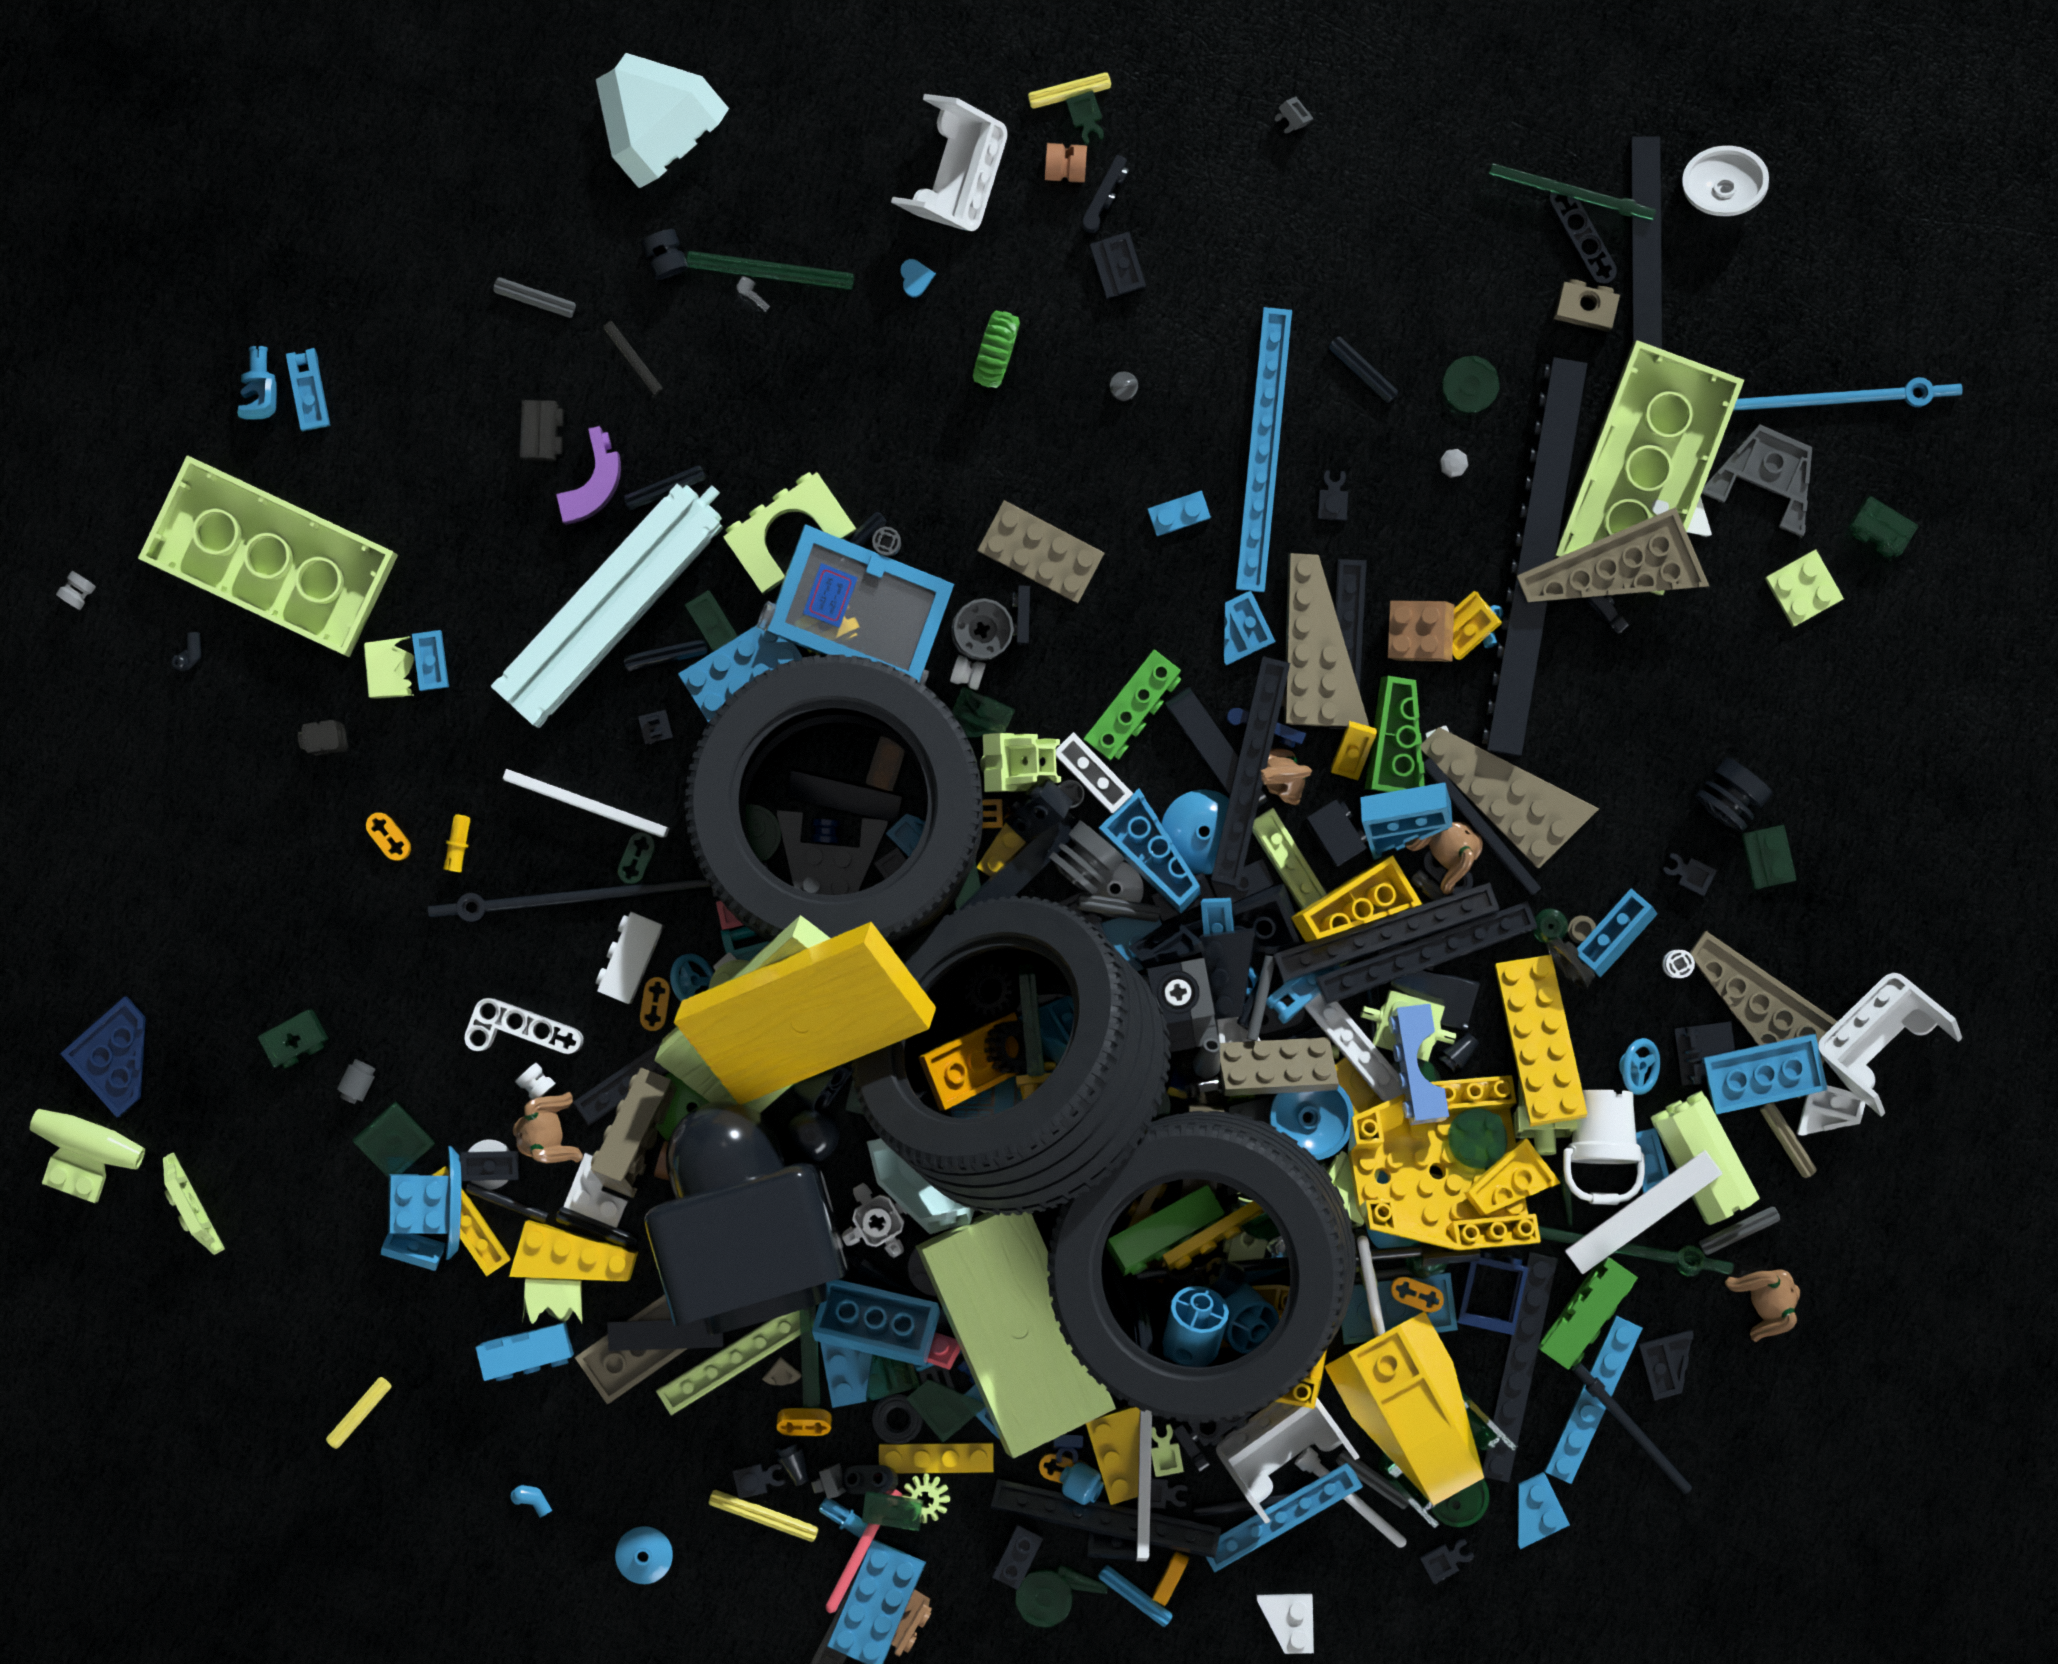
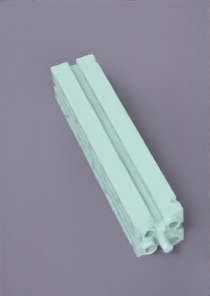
M676 484L669 495L660 501L491 687L532 725L540 728L547 720V717L556 711L711 542L712 537L716 536L723 529L719 522L722 518L709 506L720 492L711 485L699 498L689 486L685 485L682 488Z

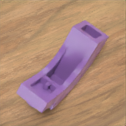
M600 426L589 429L595 456V469L592 477L579 489L557 494L562 521L565 525L586 520L601 511L611 500L619 484L621 473L620 455L617 451L607 453V450L612 449L608 432L603 433Z

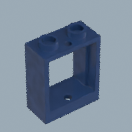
M1480 1251L1479 1261L1468 1262L1456 1321L1465 1325L1514 1335L1528 1267L1522 1265L1523 1260L1506 1256L1505 1261L1494 1259L1495 1254ZM1477 1264L1517 1272L1506 1320L1467 1312Z

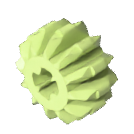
M928 1473L924 1474L923 1483L920 1482L917 1476H914L913 1482L916 1487L908 1483L904 1486L912 1494H902L901 1500L911 1501L904 1506V1511L907 1512L914 1508L915 1511L912 1513L911 1519L915 1520L919 1513L923 1514L922 1523H927V1514H931L932 1519L937 1521L939 1517L936 1509L941 1513H946L947 1508L939 1502L947 1503L950 1501L949 1496L940 1495L948 1490L947 1485L937 1488L936 1486L940 1481L938 1476L934 1478L932 1483H929ZM924 1491L928 1492L929 1497L934 1498L933 1502L929 1500L928 1505H923V1501L917 1497L918 1495L922 1496Z

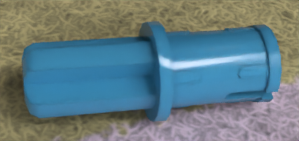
M827 1497L819 1507V1511L838 1523L841 1530L845 1528L861 1538L868 1522L854 1514L853 1509L848 1510Z

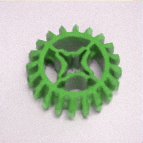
M997 310L991 315L974 368L973 378L975 382L981 383L982 386L997 388L1000 386L1019 329L1018 317L1013 316L1011 313Z

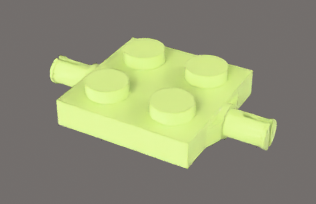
M1393 990L1388 991L1386 1001L1380 1008V1011L1363 1006L1362 1010L1372 1015L1364 1012L1360 1014L1361 1018L1376 1021V1033L1372 1044L1393 1051L1396 1039L1395 1033L1391 1034L1389 1029L1391 1013L1398 1007L1431 1004L1435 1032L1422 1041L1417 1053V1058L1428 1061L1432 1047L1437 1040L1453 1045L1454 1040L1444 1036L1455 1039L1456 1033L1440 1029L1444 1006Z

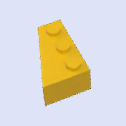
M1128 1405L1112 1410L1086 1423L1111 1505L1138 1497L1140 1410Z

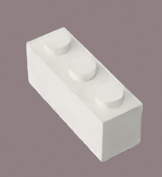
M1074 732L1056 749V758L1111 814L1133 795Z
M630 912L629 917L624 915L618 931L621 932L618 943L613 942L607 954V958L611 959L607 969L602 968L597 977L596 984L600 985L598 992L627 1004H632L665 925L634 912Z

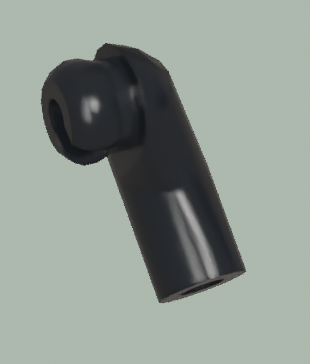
M199 632L186 633V649L178 656L175 655L172 658L174 669L182 672L190 670L200 660L201 640Z

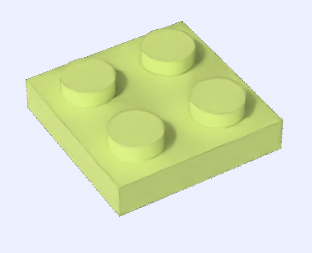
M1816 550L1765 577L1792 627L1844 599Z

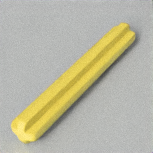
M713 1490L709 1499L710 1505L810 1542H813L816 1538L817 1526L718 1490Z

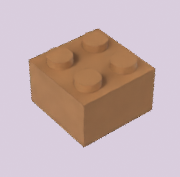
M1390 601L1388 658L1397 661H1452L1454 604L1446 601Z

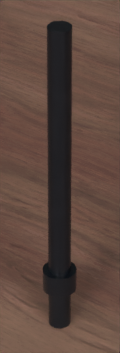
M1581 1363L1576 1364L1572 1371L1586 1385V1391L1592 1397L1598 1398L1683 1494H1687L1692 1489V1486L1608 1394L1601 1380L1598 1377L1594 1378Z

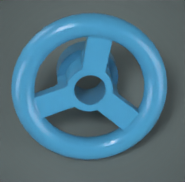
M689 953L678 957L673 963L670 973L671 986L676 997L682 1002V1000L694 996L696 989L700 988V986H708L709 990L710 980L714 971L710 964L699 955ZM688 962L698 964L705 972L706 977H700L697 973L693 972Z
M1645 1038L1634 1041L1621 1057L1619 1063L1624 1084L1635 1095H1643L1649 1092L1655 1085L1660 1071L1658 1049L1652 1041ZM1641 1047H1646L1650 1054L1643 1058L1639 1057L1635 1052ZM1652 1064L1649 1078L1644 1084V1076L1648 1067Z

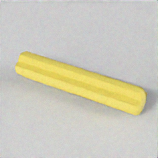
M1101 73L1030 92L1028 94L1030 106L1038 108L1106 90L1111 87V81L1108 73Z
M383 1377L378 1378L326 1438L329 1445L335 1449L339 1448L390 1390L391 1384Z

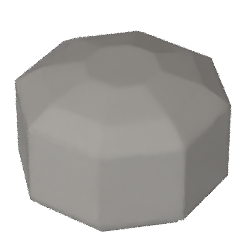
M1458 449L1446 451L1440 459L1441 472L1450 478L1461 476L1468 467L1466 454Z

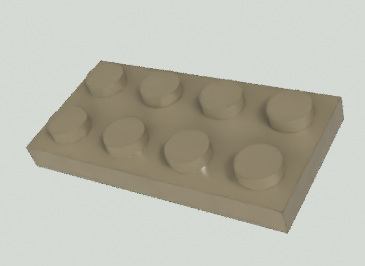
M1005 500L978 549V552L1077 604L1104 556V552Z
M1329 1037L1220 1043V1076L1224 1096L1332 1091L1338 1089L1339 1082Z
M665 1294L627 1321L672 1319ZM607 1334L577 1355L575 1359L605 1402L609 1404L686 1349L608 1351Z

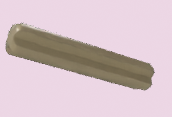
M1774 1102L1762 1105L1760 1112L1802 1177L1808 1178L1817 1171L1816 1167Z

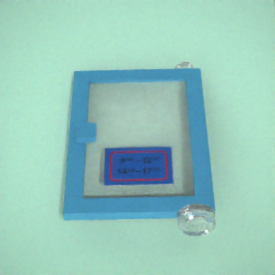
M805 524L776 603L766 602L760 614L757 628L824 656L827 654L846 655V657L858 656L869 658L873 662H882L895 667L898 671L905 672L924 685L929 673L924 667L954 584Z

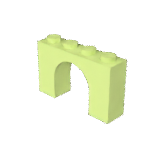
M809 472L796 481L798 486L790 491L783 489L773 497L774 502L766 508L763 504L749 513L750 519L744 523L737 521L726 529L728 534L723 536L763 595L781 584L785 578L769 554L766 546L768 528L777 517L788 512L804 513L813 518L823 532L843 540L856 531L855 526L818 473L811 475Z

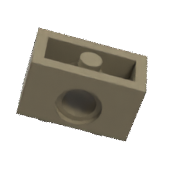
M1570 279L1569 283L1564 282L1561 286L1554 319L1609 332L1613 327L1620 295L1614 294V290L1609 287L1597 286V289L1586 287V283L1583 281ZM1582 298H1590L1594 303V309L1591 311L1584 310L1580 305V300Z

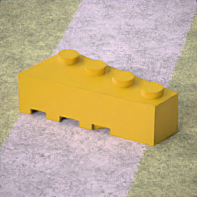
M1389 856L1379 859L1291 917L1305 942L1421 905L1422 903L1395 858Z
M527 1220L524 1224L509 1277L628 1281L631 1279L638 1251Z

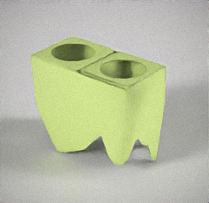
M411 637L364 644L368 694L370 698L413 696L411 695V689L408 688L412 683L404 678L410 672L414 656L394 646L399 641Z
M526 1277L524 1312L526 1307L531 1323L533 1324L537 1320L539 1313H542L544 1310L549 1315L564 1322L569 1319L574 1311L582 1323V1280Z

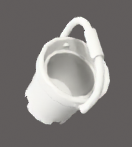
M1582 1090L1587 1117L1576 1119L1577 1128L1573 1131L1572 1143L1564 1150L1563 1169L1565 1181L1571 1192L1580 1199L1589 1201L1590 1204L1618 1205L1619 1202L1628 1201L1637 1195L1643 1185L1645 1174V1155L1641 1152V1147L1637 1144L1633 1092L1622 1091V1094H1616L1614 1090ZM1571 1162L1588 1164L1638 1163L1636 1183L1624 1195L1616 1193H1584L1576 1186L1572 1179Z

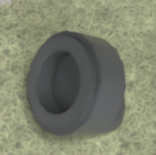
M1119 372L1114 375L1110 382V391L1116 399L1127 401L1136 395L1138 381L1134 375L1129 372Z

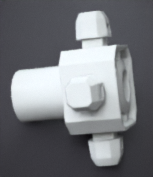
M864 1183L853 1188V1194L857 1202L860 1201L862 1205L854 1211L852 1220L856 1227L852 1228L851 1226L841 1235L845 1244L852 1246L860 1242L859 1238L863 1237L867 1245L875 1247L885 1242L886 1247L884 1248L893 1258L903 1253L904 1247L900 1239H896L895 1236L901 1233L903 1229L904 1219L901 1213L907 1214V1212L898 1203L894 1204L890 1196L879 1194L872 1198L870 1195L872 1191ZM876 1215L878 1218L883 1216L886 1221L882 1223L884 1227L878 1228L871 1224L873 1221L871 1216Z

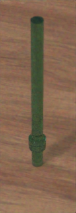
M1492 163L1489 171L1490 175L1618 210L1619 214L1628 217L1632 214L1653 220L1656 209L1635 204V200L1624 197L1621 200Z

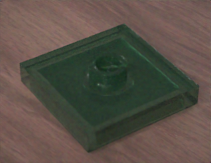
M396 1101L353 1139V1142L388 1178L389 1174H402L435 1144L428 1134Z

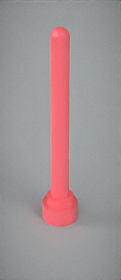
M895 1489L889 1495H880L877 1502L879 1503L826 1604L827 1612L834 1613L837 1610L888 1509H892L894 1504H898L902 1493Z

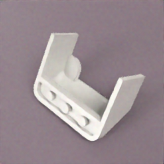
M924 94L923 100L941 109L937 119V126L939 132L947 137L948 141L933 189H919L915 193L913 200L893 197L891 203L919 217L962 230L974 231L980 226L1007 140V129L1002 122L958 98Z
M1891 973L1883 977L1820 1039L1819 1051L1844 1084L1882 1117L1885 1114V1110L1879 1095L1872 1090L1875 1084V1076L1866 1064L1904 1027L1916 1035H1925L1939 1025L1958 1042L1962 1039V1035L1957 1021L1952 1015L1903 975Z
M1318 1398L1315 1409L1274 1401L1250 1418L1246 1425L1225 1436V1439L1219 1442L1216 1448L1217 1455L1266 1524L1271 1520L1259 1503L1267 1498L1273 1489V1483L1268 1475L1307 1447L1315 1443L1320 1450L1331 1451L1343 1443L1355 1460L1359 1458L1357 1452Z

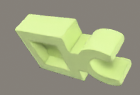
M1166 1424L1167 1434L1163 1437L1156 1434L1155 1426L1152 1427V1438L1158 1442V1446L1151 1447L1156 1477L1184 1472L1179 1443L1170 1444V1439L1173 1435L1170 1424Z

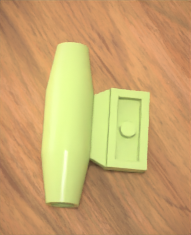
M38 1109L30 1123V1130L60 1147L50 1157L42 1184L93 1203L98 1202L107 1176L104 1164L137 1170L144 1158L145 1148L116 1131L73 1115Z

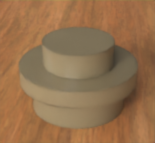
M1577 916L1568 925V935L1572 941L1581 944L1596 928V924L1587 916Z

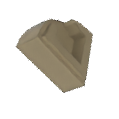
M780 1357L762 1380L772 1385H787L797 1381L803 1374L784 1358Z

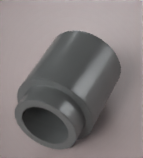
M355 1059L352 1065H348L337 1090L342 1092L340 1097L353 1104L357 1100L363 1101L375 1078L373 1076L375 1068Z

